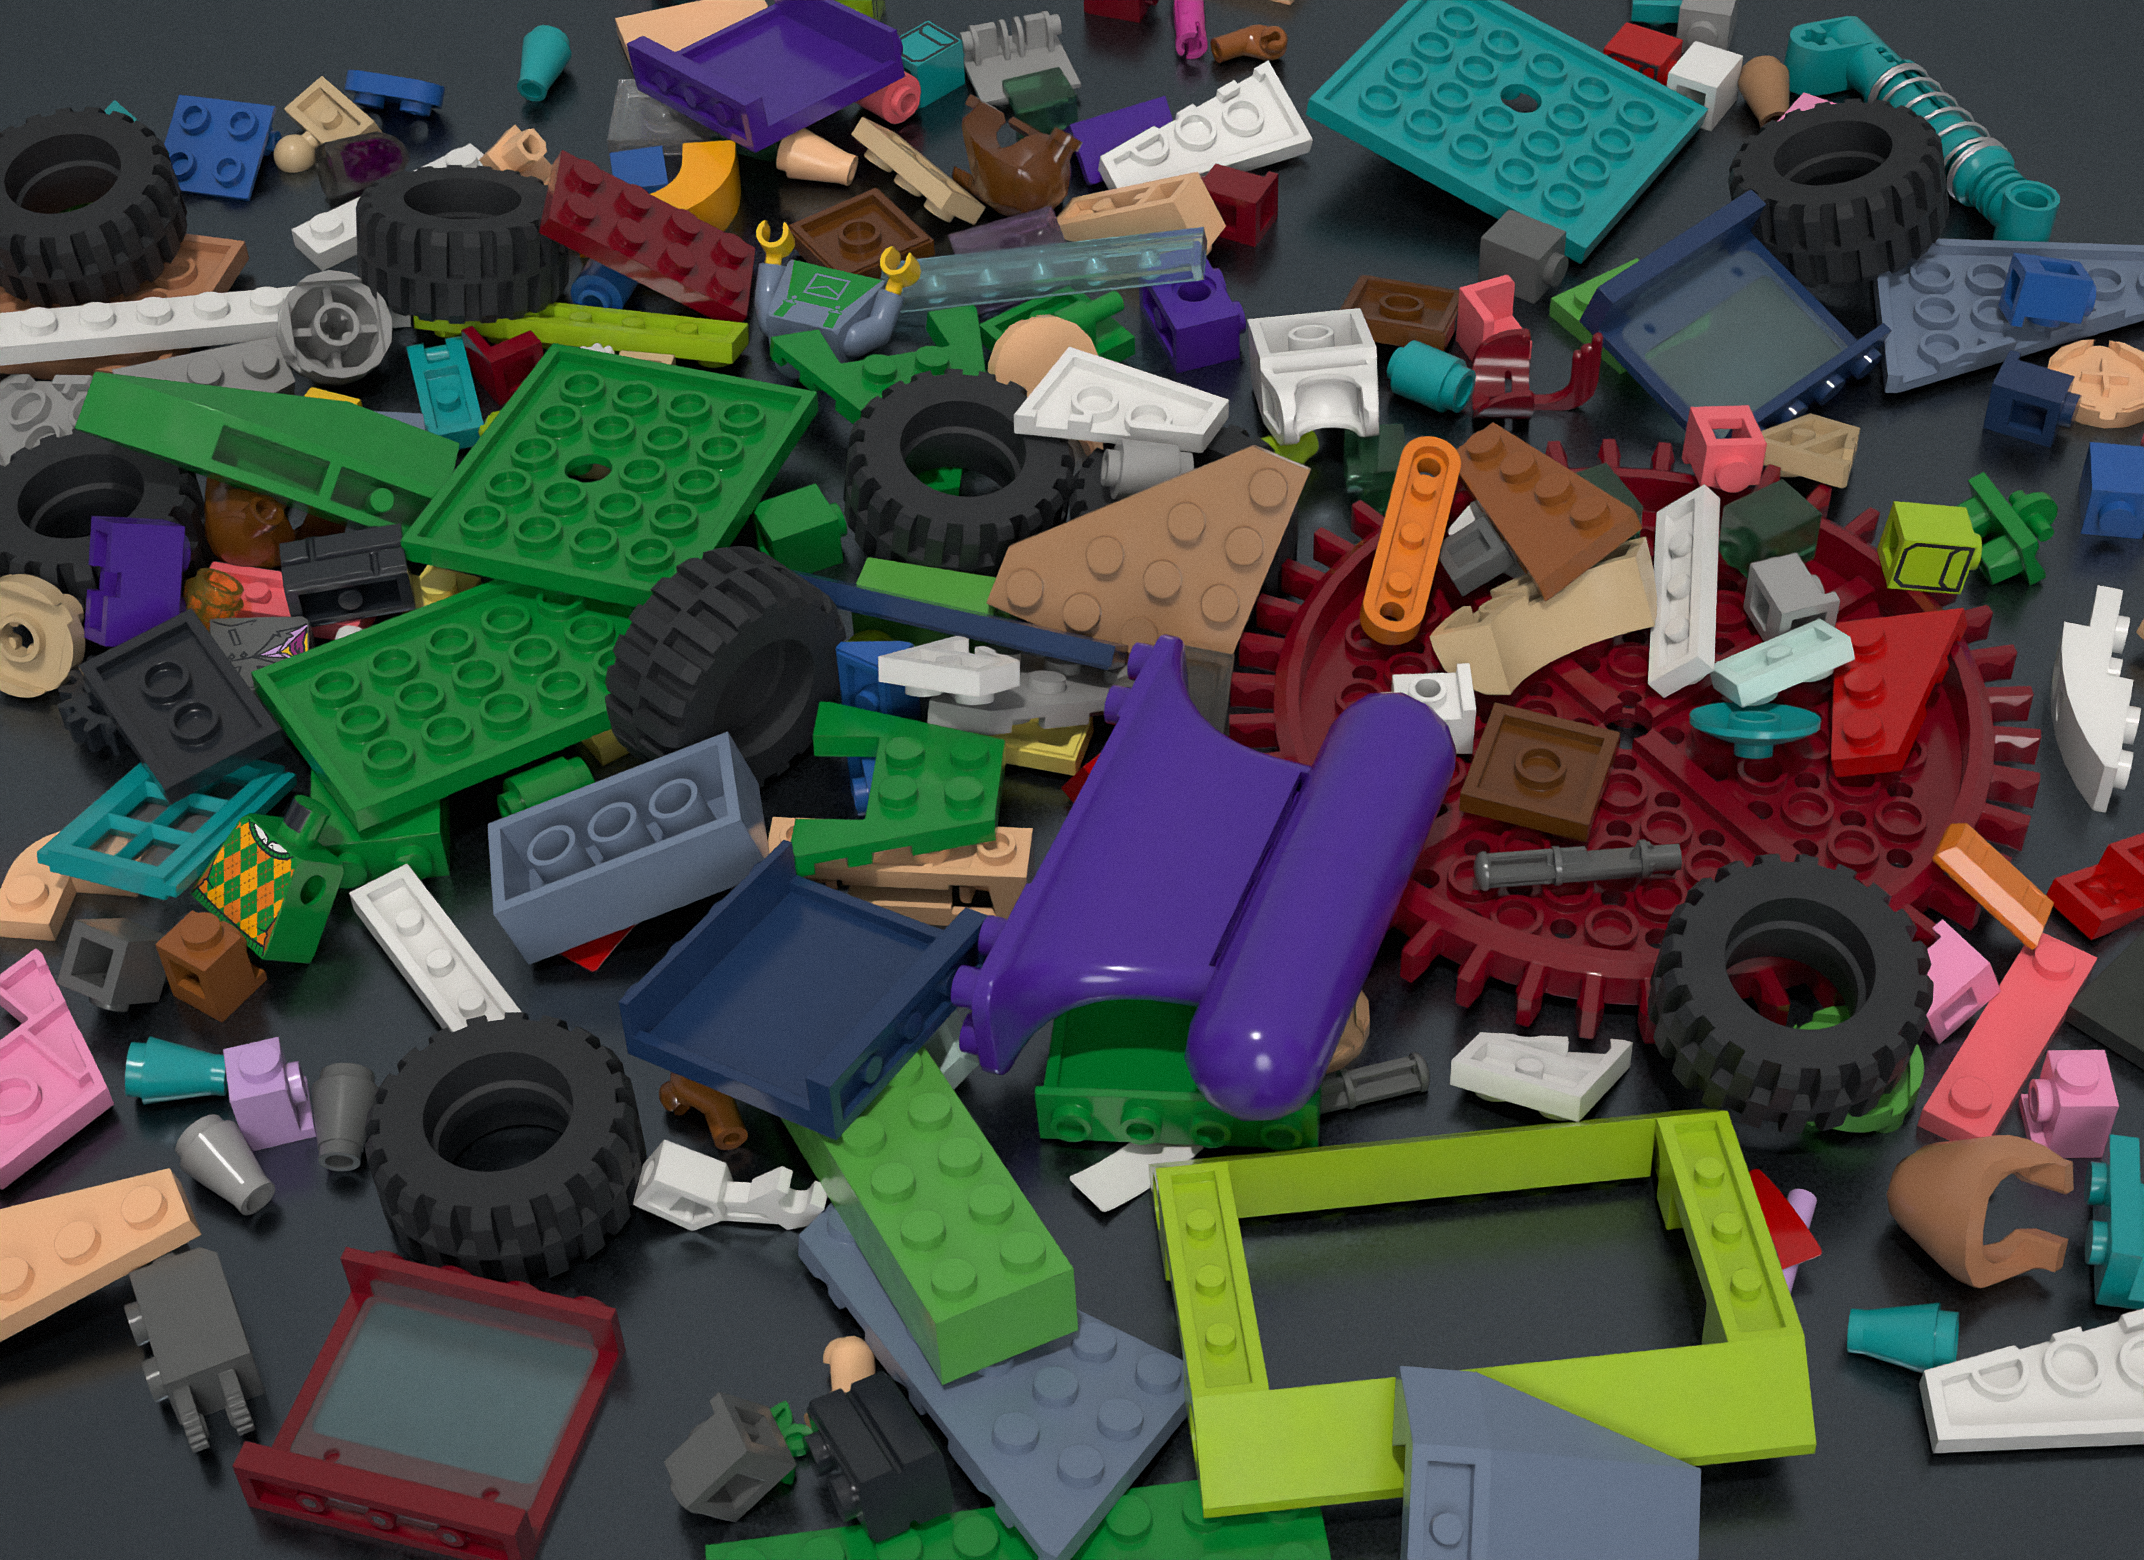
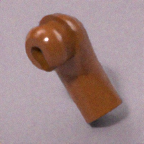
M1258 24L1211 39L1210 45L1213 57L1218 63L1241 56L1263 61H1274L1285 54L1288 37L1286 32L1278 26L1267 27Z
M673 1072L670 1074V1080L660 1086L659 1100L667 1111L673 1110L675 1115L680 1116L686 1114L691 1107H694L704 1114L715 1146L718 1149L732 1150L741 1146L747 1140L748 1133L735 1098Z

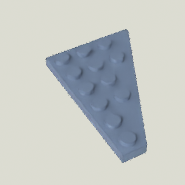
M1937 239L1918 260L1911 258L1905 268L1893 274L1890 271L1879 274L1878 279L1873 281L1877 327L1885 323L1892 330L1880 347V353L1883 355L1881 365L1884 392L1899 393L2005 361L2010 350L2025 356L2143 321L2144 245ZM2013 252L2081 262L2096 285V300L2091 314L2088 317L2083 316L2081 324L2061 322L2059 327H2044L2030 322L2025 317L2022 327L2011 326L1998 304Z
M832 1202L799 1234L798 1256L814 1277L826 1283L828 1295L839 1309L846 1307L865 1331V1342L894 1381L900 1382L906 1387L909 1392V1401L919 1414L928 1413L947 1437L949 1453L976 1488L992 1499L995 1504V1512L1006 1527L1011 1528L1015 1526L1038 1555V1560H1070L1187 1417L1184 1398L1183 1360L1078 1309L1077 1331L942 1385Z

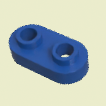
M348 70L344 91L354 94L353 103L356 105L384 109V103L388 101L400 103L399 110L402 112L430 117L431 108L442 109L445 87L417 79L360 70Z

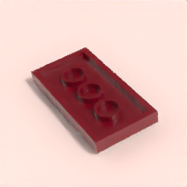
M564 150L560 152L551 169L539 229L540 234L714 320L740 323L744 321L748 311L755 247L745 243L735 234L726 233L698 219L694 214L685 209H678L658 199L642 187L629 184L601 170L589 160L579 159Z

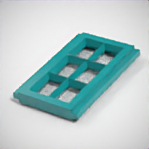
M256 759L170 805L140 762L38 850L37 861L39 864L49 866L50 872L162 900H167L170 896L177 898L204 872L241 817L249 813L265 815L297 785L296 774L286 772L283 765Z

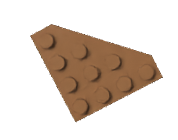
M1251 445L1197 469L1195 468L1139 493L1016 542L1008 547L986 604L1035 625L1128 645L1125 663H1128L1131 649L1136 642L1155 645L1161 635L1177 636L1185 645L1189 690L1214 700L1311 468L1259 446Z

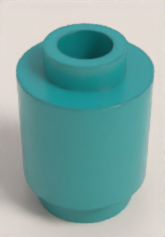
M1417 340L1409 342L1405 347H1399L1393 353L1387 367V377L1391 379L1390 385L1393 393L1440 413L1448 410L1455 413L1460 412L1468 403L1476 382V373L1474 370L1467 368L1465 360Z

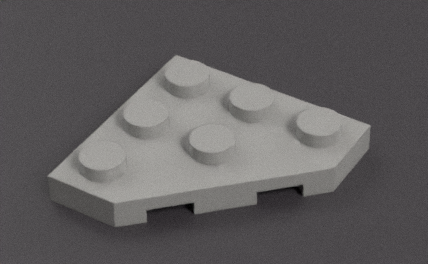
M11 374L0 382V465H8L11 455L23 447L29 450L40 445V439L53 434H56L57 438L72 434V429L75 428L93 377L91 375H55L53 381L49 382L35 381L30 374Z
M988 644L986 647L996 650L997 654L1007 655L1020 661V686L995 693L993 702L982 705L959 704L955 702V694L944 692L941 695L933 696L929 700L927 723L984 735L1011 733L1012 725L1024 724L1034 718H1039L1038 725L1044 729L1088 725L1089 717L1104 714L1106 697L1113 685L1132 688L1135 681L1129 680L1127 675L1128 664L1126 663L1120 669L1106 670L1049 656L1043 658L1022 654V650Z

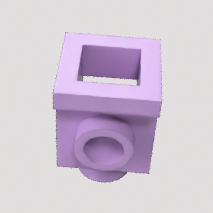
M279 1037L223 1049L230 1103L239 1129L252 1152L316 1137L307 1078L303 1075L299 1061L287 1063Z

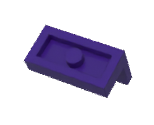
M1162 96L1070 124L1063 131L1083 142L1076 155L1086 184L1092 186L1104 182L1098 170L1100 156L1153 126L1160 129L1172 122L1173 118L1166 97Z

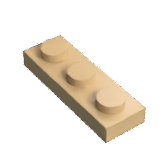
M864 117L860 119L851 135L868 148L864 156L870 162L887 172H891L892 169L897 172L894 182L917 197H921L922 194L927 197L923 206L937 217L950 223L954 216L975 225L986 208L983 204L898 134Z

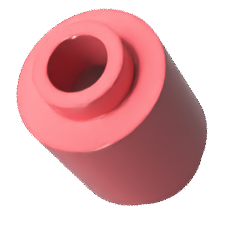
M904 71V78L855 103L889 123L898 124L908 119L917 110L921 95L920 83L917 78Z

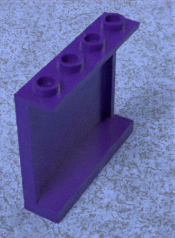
M774 0L775 4L677 52L645 36L627 43L637 90L756 153L904 78L905 73L901 56L903 54V45L896 29L835 0Z

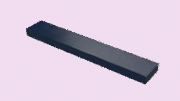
M792 570L827 594L836 604L837 609L1106 670L1120 669L1125 664L1128 645Z

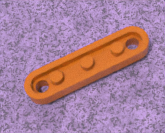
M1424 436L1411 440L1404 447L1397 468L1360 610V623L1363 630L1373 640L1382 644L1401 645L1409 642L1419 632L1424 617L1461 468V459L1457 450L1447 441L1437 437ZM1421 472H1427V473L1432 474L1434 477H1431V476L1425 475V474H1422V475H1421L1420 473H1421ZM1382 616H1392L1398 621H1390Z

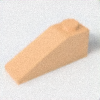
M1193 172L1073 197L1048 228L1054 237L1144 261H1151L1201 249L1204 255L1207 256L1212 250V243L1226 225L1199 173Z

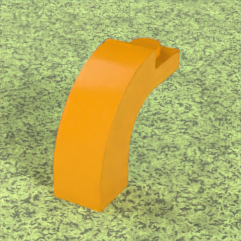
M725 140L683 143L680 172L671 183L651 193V195L678 209H685L694 214L698 219L725 231L738 211L741 198V180L736 142ZM580 254V258H587L586 256Z

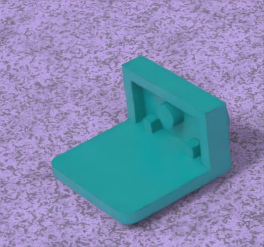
M2109 1134L2101 1162L2090 1161L2085 1176L2084 1202L2086 1205H2093V1220L2089 1222L2085 1241L2086 1264L2094 1265L2095 1304L2140 1310L2144 1308V1184L2141 1183L2140 1142L2139 1138Z

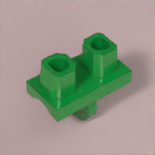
M1985 472L1969 479L1968 484L1972 497L1956 507L1967 508L1974 533H1978L1981 538L1989 534L1993 537V540L1982 545V554L1978 565L1991 586L2018 573L2023 576L2030 586L2046 578L2045 570L2035 559V555L2040 548L2038 540L2045 542L2054 535V529L2051 524L2058 514V506L2055 501L2045 492H2033L2026 495L2024 491L2017 490L2009 496L2007 502Z

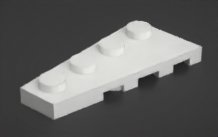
M1268 60L1254 68L1253 75L1240 83L1233 80L1219 88L1216 97L1198 107L1191 104L1177 112L1174 121L1160 129L1153 126L1100 156L1098 170L1109 190L1198 172L1200 177L1206 176L1215 163L1247 172L1309 153L1313 139Z
M2144 1308L2122 1314L2118 1322L2086 1331H2082L2081 1327H2076L2052 1334L2050 1341L2023 1349H2018L2013 1345L1924 1370L1919 1386L1933 1453L2144 1444Z

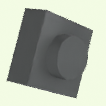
M1485 515L1444 539L1438 557L1462 597L1481 585L1490 582L1496 576L1515 565Z

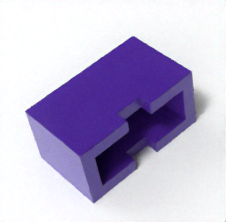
M92 516L89 565L100 566L99 589H87L84 638L103 646L116 647L186 611L185 600L180 596L182 572L188 569L191 556L190 543L187 536H185V526L164 519Z

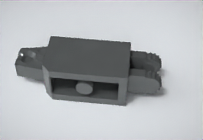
M185 1243L138 1268V1270L129 1272L137 1301L124 1305V1309L138 1347L150 1343L154 1357L141 1361L149 1389L155 1403L169 1398L179 1424L184 1427L193 1453L210 1447L208 1441L210 1433L204 1416L222 1409H226L230 1424L237 1429L239 1436L256 1430L246 1400L265 1394L266 1391L218 1253L202 1247L191 1250L188 1243Z

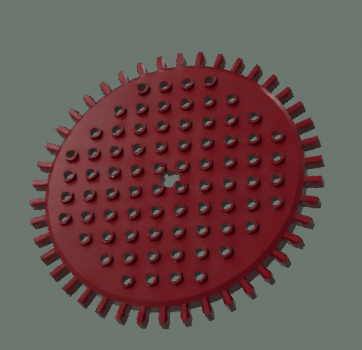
M1603 439L1597 455L1596 467L1569 468L1568 457L1560 441H1548L1545 455L1636 511L1642 529L1627 541L1646 537L1654 569L1657 512L1700 487L1694 474L1673 472L1675 459L1671 443H1658L1651 457L1650 468L1620 467L1621 454L1615 439ZM1769 464L1761 474L1760 485H1754L1752 489L1747 487L1742 491L1730 493L1722 489L1708 487L1720 498L1715 663L1764 642L1745 612L1743 605L1750 564L1772 557L1797 553L1809 573L1816 575L1820 579L1825 594L1836 592L1840 599L1836 623L1944 610L1943 607L1956 602L1957 594L1888 588L1877 548L1871 545L1875 540L1880 512L1869 507L1845 527L1826 518L1832 487L1821 483L1806 497L1800 506L1778 497L1781 467ZM1457 480L1443 540L1450 536L1447 532L1450 526L1473 502V499L1459 480ZM1359 500L1352 505L1351 532L1362 539L1358 544L1353 545L1323 527L1314 532L1313 560L1329 568L1326 573L1289 558L1282 564L1281 592L1303 600L1302 605L1263 593L1259 596L1257 600L1256 627L1286 637L1283 639L1242 632L1239 639V666L1275 672L1276 675L1231 672L1230 707L1273 710V713L1229 714V738L1251 749L1274 748L1275 752L1265 754L1312 766L1331 724L1349 705L1369 693L1391 692L1392 675L1447 673L1432 647L1429 636L1446 618L1461 607L1471 606L1473 613L1478 611L1482 604L1492 599L1490 590L1514 578L1503 572L1490 582L1481 585L1462 597L1438 558L1424 617L1417 635L1409 642L1401 645H1386L1373 640L1361 626L1360 610L1385 517L1362 500ZM1988 605L1965 610L1968 626L1961 641H1954L1947 656L1948 670L1942 683H1935L1925 704L1927 716L1902 770L1835 777L1831 762L1834 671L1822 680L1801 682L1778 692L1775 699L1768 702L1798 707L1816 713L1821 718L1819 731L1796 741L1773 745L1772 757L1762 759L1743 758L1734 755V743L1709 736L1689 723V714L1697 707L1733 702L1713 688L1710 673L1699 682L1687 685L1665 698L1648 684L1651 627L1614 636L1566 654L1529 675L1513 690L1511 695H1486L1473 690L1476 717L1472 754H1456L1451 784L1436 816L1438 818L1435 819L1388 927V930L1395 927L1410 937L1401 952L1400 977L1412 983L1428 968L1434 958L1441 954L1461 965L1458 969L1456 1004L1468 1008L1481 994L1485 982L1491 976L1507 983L1518 985L1514 1001L1515 1022L1526 1027L1531 1025L1541 1010L1544 992L1557 996L1576 998L1578 1001L1575 1019L1579 1037L1588 1039L1594 1038L1602 1022L1604 1003L1638 1005L1637 1023L1644 1043L1656 1044L1653 1036L1657 1025L1649 1020L1647 1000L1652 988L1649 982L1660 949L1653 948L1649 944H1662L1668 921L1676 906L1685 902L1688 890L1702 878L1711 877L1714 880L1718 868L1734 861H1743L1746 868L1751 867L1755 856L1780 854L1781 861L1794 862L1796 854H1805L1818 857V865L1836 870L1837 865L1841 864L1856 871L1855 880L1867 887L1874 882L1892 896L1889 907L1894 912L1900 909L1907 912L1918 928L1912 942L1922 941L1927 949L1937 941L1932 929L1936 923L1923 914L1928 908L1935 910L1971 931L1978 923L1982 905L1933 861L1932 857L1946 828L1950 824L1967 823L1987 842L2022 851L2031 816L1986 803V800L2033 809L2041 773L1994 765V762L2035 765L2041 741V729L1993 725V723L2026 722L2028 720L2034 696L2031 686L1985 687L1984 684L2010 680L2018 652L2013 644L1970 650L1968 644L1987 639L1993 612ZM1382 616L1390 621H1398L1392 616ZM1495 702L1607 729L1605 726L1613 722L1623 728H1635L1643 725L1649 731L1646 735L1633 738L1632 749H1622L1618 746V751L1587 842L1459 811L1460 793ZM1623 706H1631L1634 708H1625ZM1645 839L1646 842L1649 841L1653 845L1678 843L1682 857L1681 870L1653 872L1648 879L1634 877L1562 883L1560 886L1540 884L1489 888V891H1482L1476 884L1473 872L1475 857L1481 851L1499 853L1551 849V846H1559L1560 848L1585 846L1587 851L1635 847L1637 840ZM2000 853L2010 863L2012 862V857ZM1891 864H1900L1906 868L1894 867ZM1421 884H1430L1434 887L1426 888ZM1555 934H1567L1570 938H1558ZM1773 956L1757 957L1744 960L1726 970L1733 988L1741 999L1753 997L1761 1016L1783 1026H1786L1790 1007L1789 996L1785 991L1786 988L1806 983L1824 1008L1845 1006V1001L1837 988L1824 975L1812 967L1792 959Z

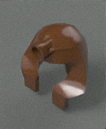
M970 94L965 104L973 108V110L962 118V131L972 174L954 166L952 171L953 181L987 206L1009 218L1030 219L1052 211L1068 195L1071 178L1069 160L1074 151H1079L1083 142L1057 127H1054L1051 134L1048 135L1012 117L1008 121L1010 128L1025 138L1011 146L1001 148L997 141V132L1006 123L1004 113Z
M206 478L204 499L205 536L211 550L222 563L267 570L278 569L282 567L280 543L303 540L313 536L321 537L345 533L346 527L307 513L303 524L293 530L287 516L284 514L286 505L278 503L270 496L259 495L256 492L238 489L214 479Z

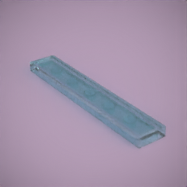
M1204 227L916 259L921 269L920 278L912 286L902 289L900 296L905 297L900 313L1204 280L1207 252ZM900 261L897 269H900L905 264V261ZM882 270L880 280L886 281L887 284L888 276Z

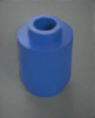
M589 258L572 284L571 298L576 305L623 309L639 282Z

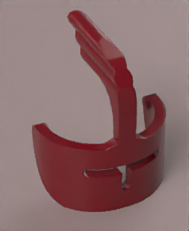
M1511 329L1490 336L1479 345L1472 360V370L1476 373V382L1472 393L1473 419L1531 420L1533 410L1564 411L1583 405L1594 395L1598 384L1603 347L1602 333H1595L1591 343H1586L1582 345L1581 350L1573 352L1571 376L1568 385L1562 390L1550 394H1534L1529 390L1531 341L1529 329ZM1507 378L1511 380V392L1505 393V379Z

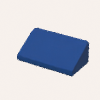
M904 641L840 642L836 646L842 705L922 722L919 697L905 694V686L879 682L878 656L915 647L914 644Z

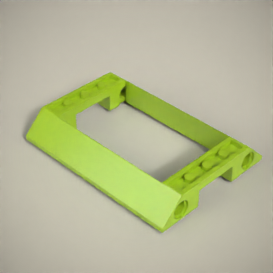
M1700 1108L1581 1120L1579 1122L1571 1121L1148 1164L1166 1281H1171L1183 1353L1184 1398L1203 1518L1403 1497L1406 1447L1392 1446L1396 1377L1269 1390L1238 1218L1649 1177L1652 1161L1659 1180L1657 1200L1666 1229H1684L1707 1302L1702 1336L1703 1345L1459 1371L1478 1372L1693 1466L1815 1454L1816 1436L1804 1332L1728 1111Z

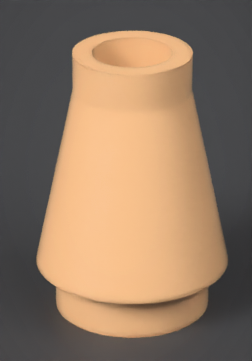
M806 128L783 138L776 158L777 169L785 171L790 179L839 183L845 186H850L858 165V156L843 151Z

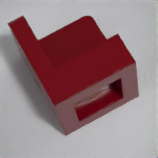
M473 326L461 330L470 371L499 406L509 401L544 355L541 341L531 330L492 347L489 346Z

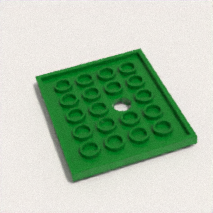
M553 343L400 540L401 547L405 551L406 560L432 565L437 568H447L486 576L491 579L540 587L549 591L584 596L603 602H613L636 607L639 603L643 606L653 594L650 589L662 577L671 578L676 574V566L689 558L702 559L703 552L730 547L817 414V392ZM594 464L603 465L611 470L605 478L595 482H580L567 476L586 474L593 468Z

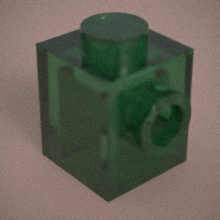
M1781 479L1724 506L1718 552L1731 567L1737 568L1747 578L1751 563L1767 560L1772 557L1797 553L1802 562L1806 563L1815 557L1822 513L1787 482Z

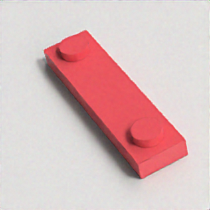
M2042 933L2037 947L2033 950L2024 945L2000 983L1999 988L2001 991L1989 1001L1922 1109L1917 1126L1949 1141L1995 1136L2063 1023L2069 1004L2080 994L2091 976L2098 958L2045 933Z

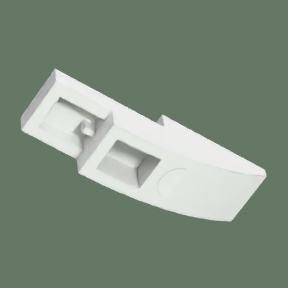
M2098 585L2087 626L2064 622L2053 664L2050 698L2055 737L2063 761L2076 787L2091 809L2106 813L2112 789L2125 790L2134 752L2122 750V744L2133 745L2141 708L2129 706L2134 680L2120 677L2123 659L2111 657L2112 652L2122 654L2130 623V617L2119 615L2123 590Z

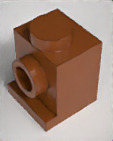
M192 910L155 944L173 996L221 1023L267 980L265 971L250 963L246 952L248 950L247 941L233 925L225 921H219L218 917L212 913H197Z

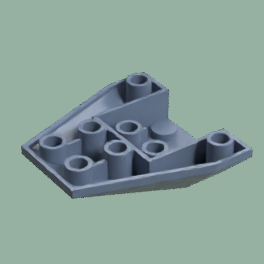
M1396 1366L1392 1446L1406 1447L1400 1560H1699L1700 1468L1478 1372Z

